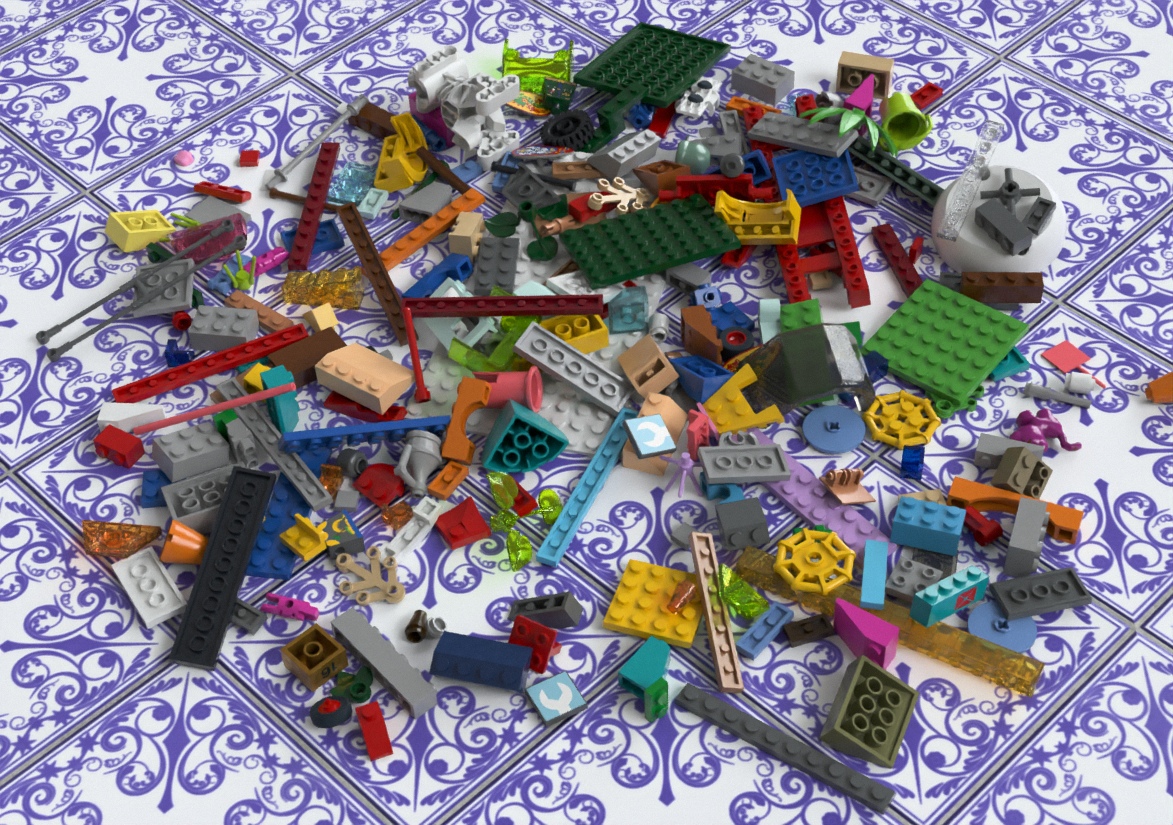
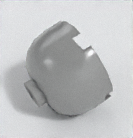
M822 91L814 99L817 108H843L844 102L842 98L833 92ZM844 113L828 116L821 119V122L832 125L836 121L840 123Z

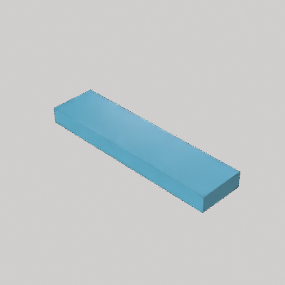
M866 539L860 607L883 610L888 542Z

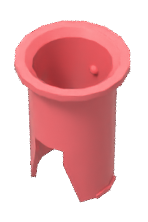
M537 366L531 367L529 371L472 372L476 379L486 380L492 386L487 406L479 409H503L510 398L536 413L539 412L542 404L543 384L541 372Z

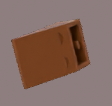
M704 304L681 308L680 338L685 351L690 355L700 354L712 362L722 365L720 351L723 350L722 341L717 339V329L715 325L712 326L711 324L712 317L710 312L706 311Z

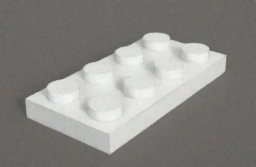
M152 546L111 565L114 574L147 629L185 611L187 602L162 562L159 561V557Z

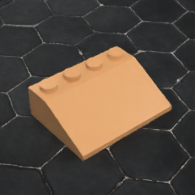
M357 343L327 353L315 365L318 383L381 415L415 382L413 370Z

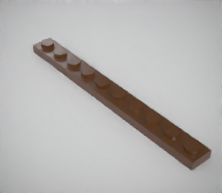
M354 201L336 207L337 214L400 346L407 345L408 339L404 318L400 316L402 301ZM414 327L416 341H418L419 336Z

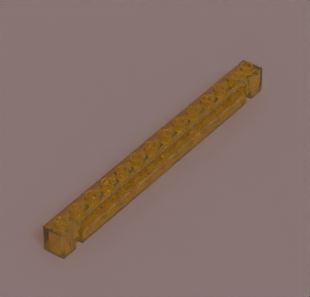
M748 545L736 563V578L743 582L753 584L765 591L773 592L785 599H790L834 617L836 600L840 598L899 627L898 644L906 646L910 650H916L928 655L930 658L948 663L952 667L970 672L977 677L985 678L999 686L1012 689L1021 695L1032 698L1041 681L1045 663L940 621L926 628L909 617L910 609L885 599L883 610L860 607L861 590L847 584H842L828 592L825 596H822L820 593L800 590L795 592L791 590V586L779 573L774 572L773 564L776 561V556ZM792 568L787 569L795 578L798 576ZM828 577L825 579V582L827 583L833 579Z

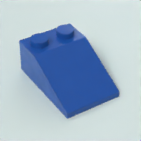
M700 354L668 359L680 377L677 379L688 396L701 404H704L735 375Z

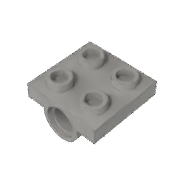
M463 317L461 319L469 332L479 324L478 317ZM491 317L495 321L493 325L498 332L495 334L489 329L477 342L488 355H495L503 346L511 347L514 340L509 335V332L499 324V320Z
M901 556L885 585V593L913 602L915 593L941 581L943 571Z

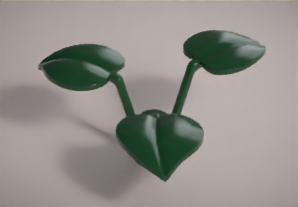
M559 195L560 202L538 210L532 201H523L519 204L520 212L517 213L518 218L512 212H503L490 219H485L484 224L494 236L506 238L515 234V226L520 225L522 218L523 221L531 223L537 240L532 241L527 246L528 256L536 261L551 260L558 252V243L550 235L540 239L534 220L537 215L542 220L548 219L550 222L553 219H561L567 216L569 212L567 195Z

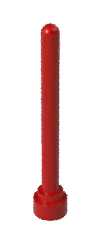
M405 307L403 309V317L417 387L414 399L415 403H425L431 401V395L424 385L411 310Z

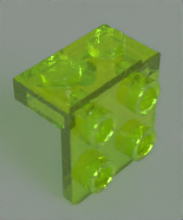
M724 563L718 565L719 595L724 603H728L737 614L742 615L746 620L770 609L769 602L748 583L736 575Z

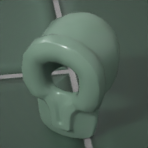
M688 134L685 140L678 143L675 162L690 166L691 175H701L707 171L710 165V152L707 147L700 143L689 142Z

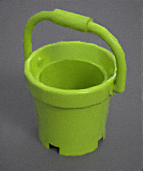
M901 92L892 93L893 96L889 98L886 96L879 106L881 127L888 133L897 151L914 148L931 132L933 121L929 114L924 115L917 109L909 95ZM881 135L878 138L880 148L885 152H890L889 148L885 147L884 143L886 145L887 143Z

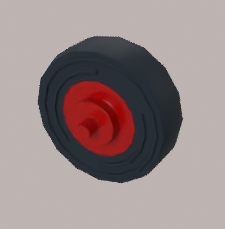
M336 695L316 702L311 707L309 714L314 726L318 728H332L346 722L351 717L353 710L347 697Z

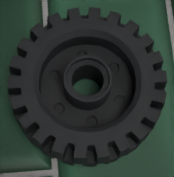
M571 109L567 110V113L562 111L560 115L555 114L554 118H549V122H545L544 126L541 127L540 136L544 146L565 147L574 150V152L578 151V147L580 149L583 148V144L587 145L589 140H592L595 131L587 112L583 110L578 111V109L573 111Z

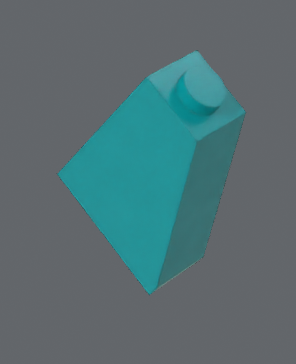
M651 636L618 671L619 686L644 701V690L659 678L663 677L666 679L670 663V646L665 641Z

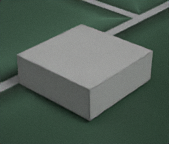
M338 490L334 506L335 511L341 512L346 509L347 512H357L360 498L359 491Z
M684 522L671 534V540L688 550L690 548L688 536L691 532L699 531Z

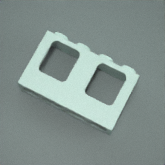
M450 277L430 296L442 297L453 287L460 297H474L468 291H464L466 287L459 280L455 282ZM463 317L422 318L450 354L464 365L470 361L465 353L489 329L495 334L498 332L493 325L495 321L491 317H478L479 324L461 340L453 331V328Z

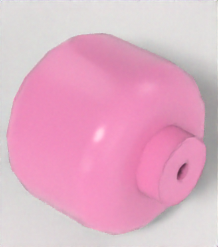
M181 150L174 158V162L181 166H188L194 161L192 153L189 151Z

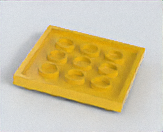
M629 559L604 618L603 628L647 639L653 636L668 644L691 649L704 615L696 574Z

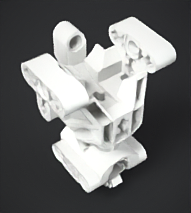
M447 45L442 50H437L425 57L423 61L417 62L415 66H412V70H409L408 86L416 88V107L418 112L428 113L441 105L443 120L446 126L455 133L452 142L466 152L477 146V163L483 168V171L491 170L493 161L498 162V164L502 163L507 151L513 152V150L520 148L519 133L515 130L506 131V123L501 110L502 105L507 102L510 103L519 97L520 80L518 76L509 74L497 80L489 74L479 72L469 78L468 68L464 59L458 55L457 48L452 45Z

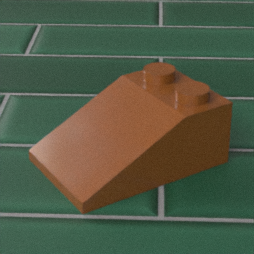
M661 160L633 168V173L650 193L655 196H659V190H676L677 176L691 175L690 166L668 160Z

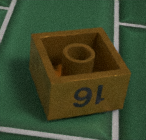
M317 623L280 649L284 666L312 692L337 675L339 671L349 666L346 649Z

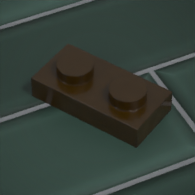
M822 613L783 625V632L791 648L833 636L834 628L826 613Z

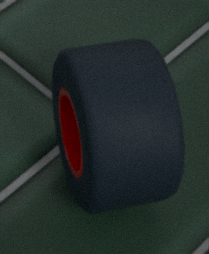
M728 327L720 333L718 338L722 341L723 350L720 351V354L725 362L754 347L753 334L743 327Z

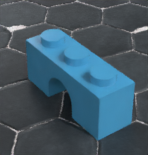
M700 472L699 487L708 501L724 499L719 502V504L745 499L740 486H737L735 483L707 484L704 472Z

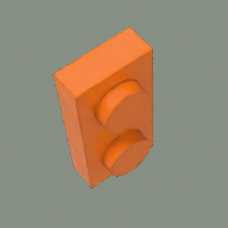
M451 460L427 487L428 493L446 501L467 477L469 468Z

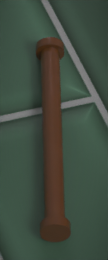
M274 187L269 192V197L272 199L280 198L305 204L306 197L278 191ZM326 202L324 210L337 212L336 207H339V205Z

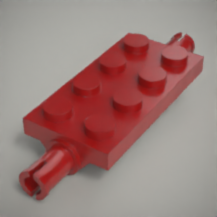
M724 174L677 176L676 190H659V202H672L674 199L687 198L692 194H702L712 207H715V198L720 190H723L732 198L755 203L756 199L772 200L773 198L772 187L755 188L752 174H741L735 178L726 177Z

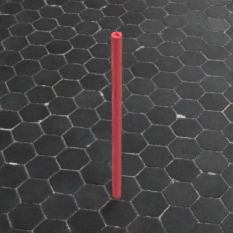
M292 382L138 426L133 429L135 435L144 434L296 390V386Z

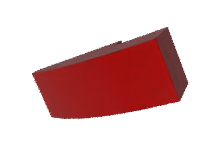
M606 191L594 192L602 196L613 195ZM593 193L586 194L568 203L569 215L583 223L603 212L607 214L615 209L620 202L603 203L600 210H594L587 204L589 197Z

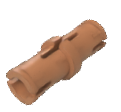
M567 215L561 219L556 218L551 223L542 225L540 231L545 229L546 231L542 232L541 235L547 237L553 233L563 232L564 229L575 224V221L568 222L574 219L573 216Z

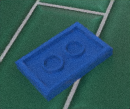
M329 219L320 222L312 255L344 247L345 243L335 220ZM297 228L280 233L285 249L289 253L292 250Z

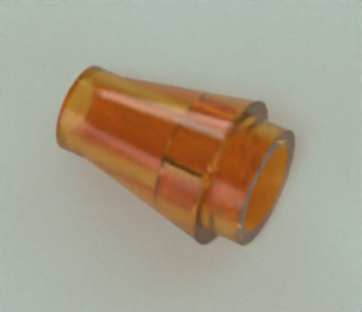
M686 580L678 583L670 602L667 604V609L673 614H678L681 609L696 598V587Z

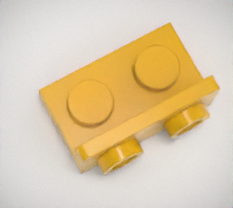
M297 513L294 515L296 525L280 534L279 538L285 546L306 562L327 548L324 540L326 536L320 527L316 528L307 517L304 518Z

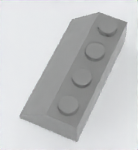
M648 129L629 133L587 158V162L614 180V178L624 176L633 168L638 167L655 156L661 138Z

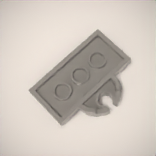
M731 431L725 434L722 432L717 446L698 448L697 454L707 484L790 481L791 472L781 445H760L757 437L752 432L748 434L738 431L737 441L739 443L731 439Z

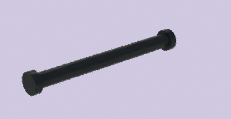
M493 161L491 164V172L498 171L512 175L518 171L517 168L501 165L496 161ZM534 173L544 183L567 188L571 192L575 191L576 181L572 180L570 182Z

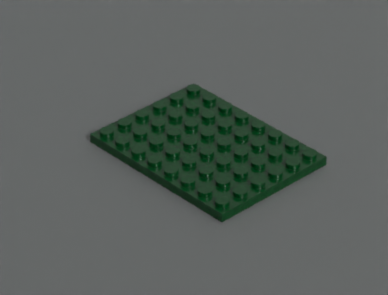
M640 22L574 75L573 83L579 84L582 87H590L597 91L618 95L633 82L637 81L648 88L649 92L647 96L640 100L642 103L657 105L659 108H667L731 51V44Z
M692 194L687 198L674 199L666 204H657L652 208L639 209L634 213L621 214L613 219H603L598 223L586 224L581 228L568 229L558 234L561 244L592 290L741 248L739 238L723 219L716 215L713 207L702 194Z

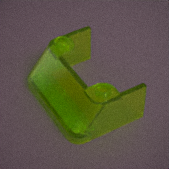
M505 39L502 53V78L509 74L518 76L520 91L541 93L545 77L572 82L574 40H570L569 50H559L554 54V58H520V53L517 50L509 48V39Z
M494 285L490 296L512 295ZM502 316L500 326L507 332V335L489 358L455 337L451 341L448 357L472 372L506 371L518 356L517 353L512 351L514 345L532 321L538 325L541 324L542 316Z

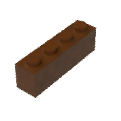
M370 102L359 111L357 116H350L348 118V122L351 125L382 140L385 137L398 134L390 121L391 117L396 115Z
M962 272L959 292L980 303H1041L1044 283L1042 272Z

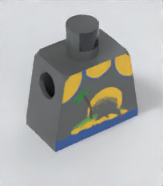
M346 509L317 526V528L320 527L325 533L326 538L324 540L327 548L324 550L331 560H336L338 555L342 553L353 555L365 551L363 536Z

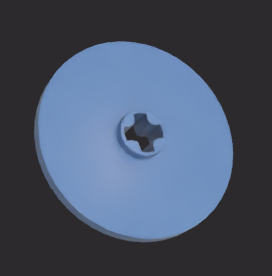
M837 405L822 406L814 409L805 417L802 427L805 440L813 448L830 454H842L854 450L863 442L866 431L864 421L856 412Z
M996 601L986 602L974 608L967 622L968 634L972 641L984 651L998 656H1016L1028 651L1035 643L1037 636V626L1031 616L1008 621Z

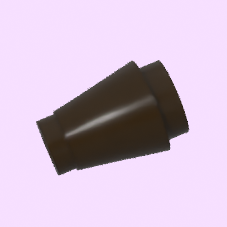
M416 610L405 628L406 638L412 643H420L427 636V613L425 611Z

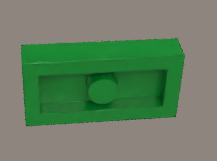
M663 677L644 690L645 718L650 723H653L658 718H662L668 711V682Z

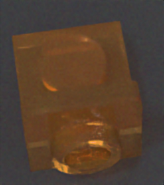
M404 500L391 508L386 503L381 504V518L386 525L389 524L394 530L406 525L414 516L413 509Z

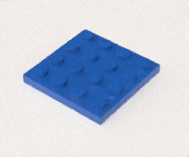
M848 148L838 158L803 150L772 158L783 201L787 200L788 194L786 189L792 190L800 207L860 191Z

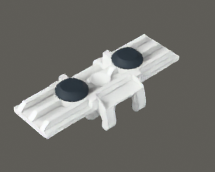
M702 76L691 86V90L687 89L682 94V98L675 103L676 112L700 118L707 108L709 109V116L712 117L715 109L720 105V95L717 91L721 87L722 82L719 80L714 81L712 78L706 79Z

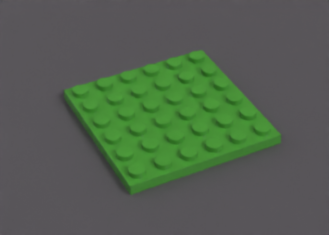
M926 279L859 349L858 357L961 407L1029 331V325Z

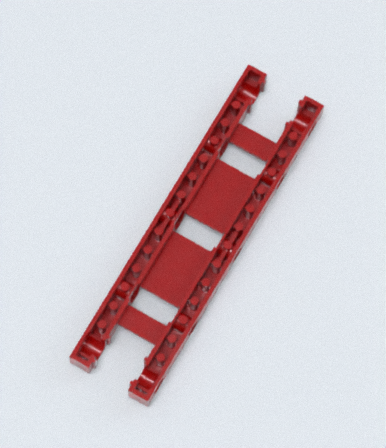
M813 94L795 98L797 118L803 112L817 109ZM760 105L742 109L747 132L764 116L763 108ZM817 113L803 117V119L810 120ZM749 139L751 151L753 152L757 149L762 151L772 178L759 183L760 188L772 187L773 190L772 200L763 199L764 203L783 201L772 160V152L789 149V147ZM843 196L801 207L797 244H774L789 304L812 300L811 294L808 291L807 278L804 277V274L840 267L843 287L846 288L848 305H851V309L871 305L869 286ZM832 241L835 250H837L836 252L799 259L797 251L798 248Z

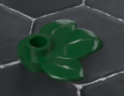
M366 666L361 667L356 675L339 671L337 677L338 686L332 688L330 693L332 696H345L354 703H364L369 700L372 694L370 686L374 680L373 674Z

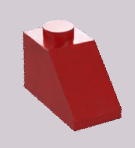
M378 701L356 707L358 725L370 761L392 755L393 749Z

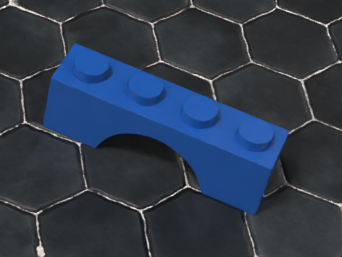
M451 253L403 293L402 298H429L448 277L455 282L457 280L463 282L474 272L469 257L467 255Z

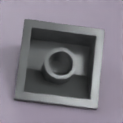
M758 497L715 505L721 545L724 550L733 551L770 543L767 521Z

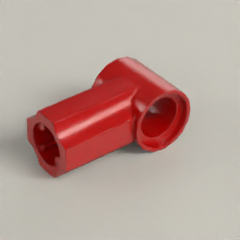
M967 506L964 508L966 510L964 526L973 533L974 539L981 547H986L1003 536L1002 527L997 521L987 520L974 507Z

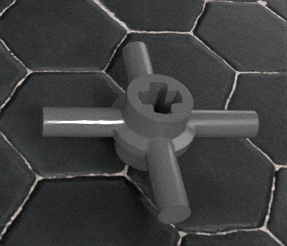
M1006 168L1004 170L1005 182L1000 189L980 191V198H999L1007 206V210L1016 217L1015 205L1021 197L1040 196V188L1021 189L1018 183L1013 181L1012 169Z

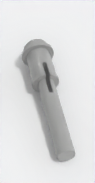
M1033 381L1031 383L1026 382L1023 393L1027 397L1033 396L1047 401L1050 398L1085 408H1090L1091 400L1052 391L1050 387L1033 384Z

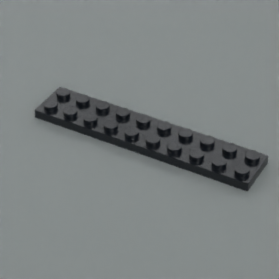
M238 466L233 467L169 656L170 663L215 671L276 482V474Z

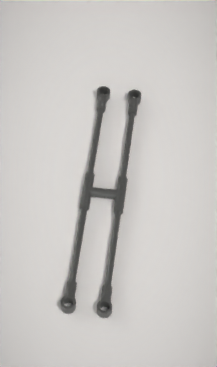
M223 220L221 226L211 231L209 235L151 270L148 269L121 285L118 290L60 325L57 324L47 331H39L36 334L37 341L41 345L47 344L50 338L62 331L61 329L117 295L125 293L133 287L137 288L142 297L131 303V306L75 340L67 342L57 349H49L46 354L51 362H57L62 354L71 350L74 345L130 311L136 310L163 294L166 289L222 255H227L237 248H244L247 245L244 236L238 235L234 237L233 242L223 247L220 252L167 284L159 286L151 292L147 291L142 282L153 276L155 272L208 240L214 239L224 232H232L235 228L232 220Z

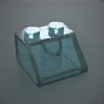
M645 286L626 287L608 303L609 335L649 331V308Z

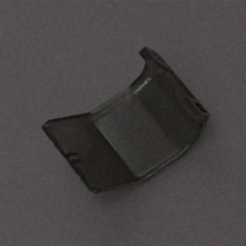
M819 323L778 333L740 361L736 367L738 372L748 363L757 376V381L742 388L745 398H747L746 400L755 414L775 404L781 414L785 416L803 402L844 392L854 393L853 396L859 412H866L875 400V389L856 338L843 324ZM773 423L767 424V427L759 428V427L757 426L756 428H758V429H766V428H768L770 425H772Z

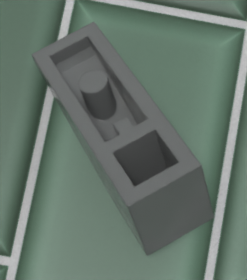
M569 591L515 600L508 619L515 621L517 615H522L546 627L555 629L578 626L583 607Z

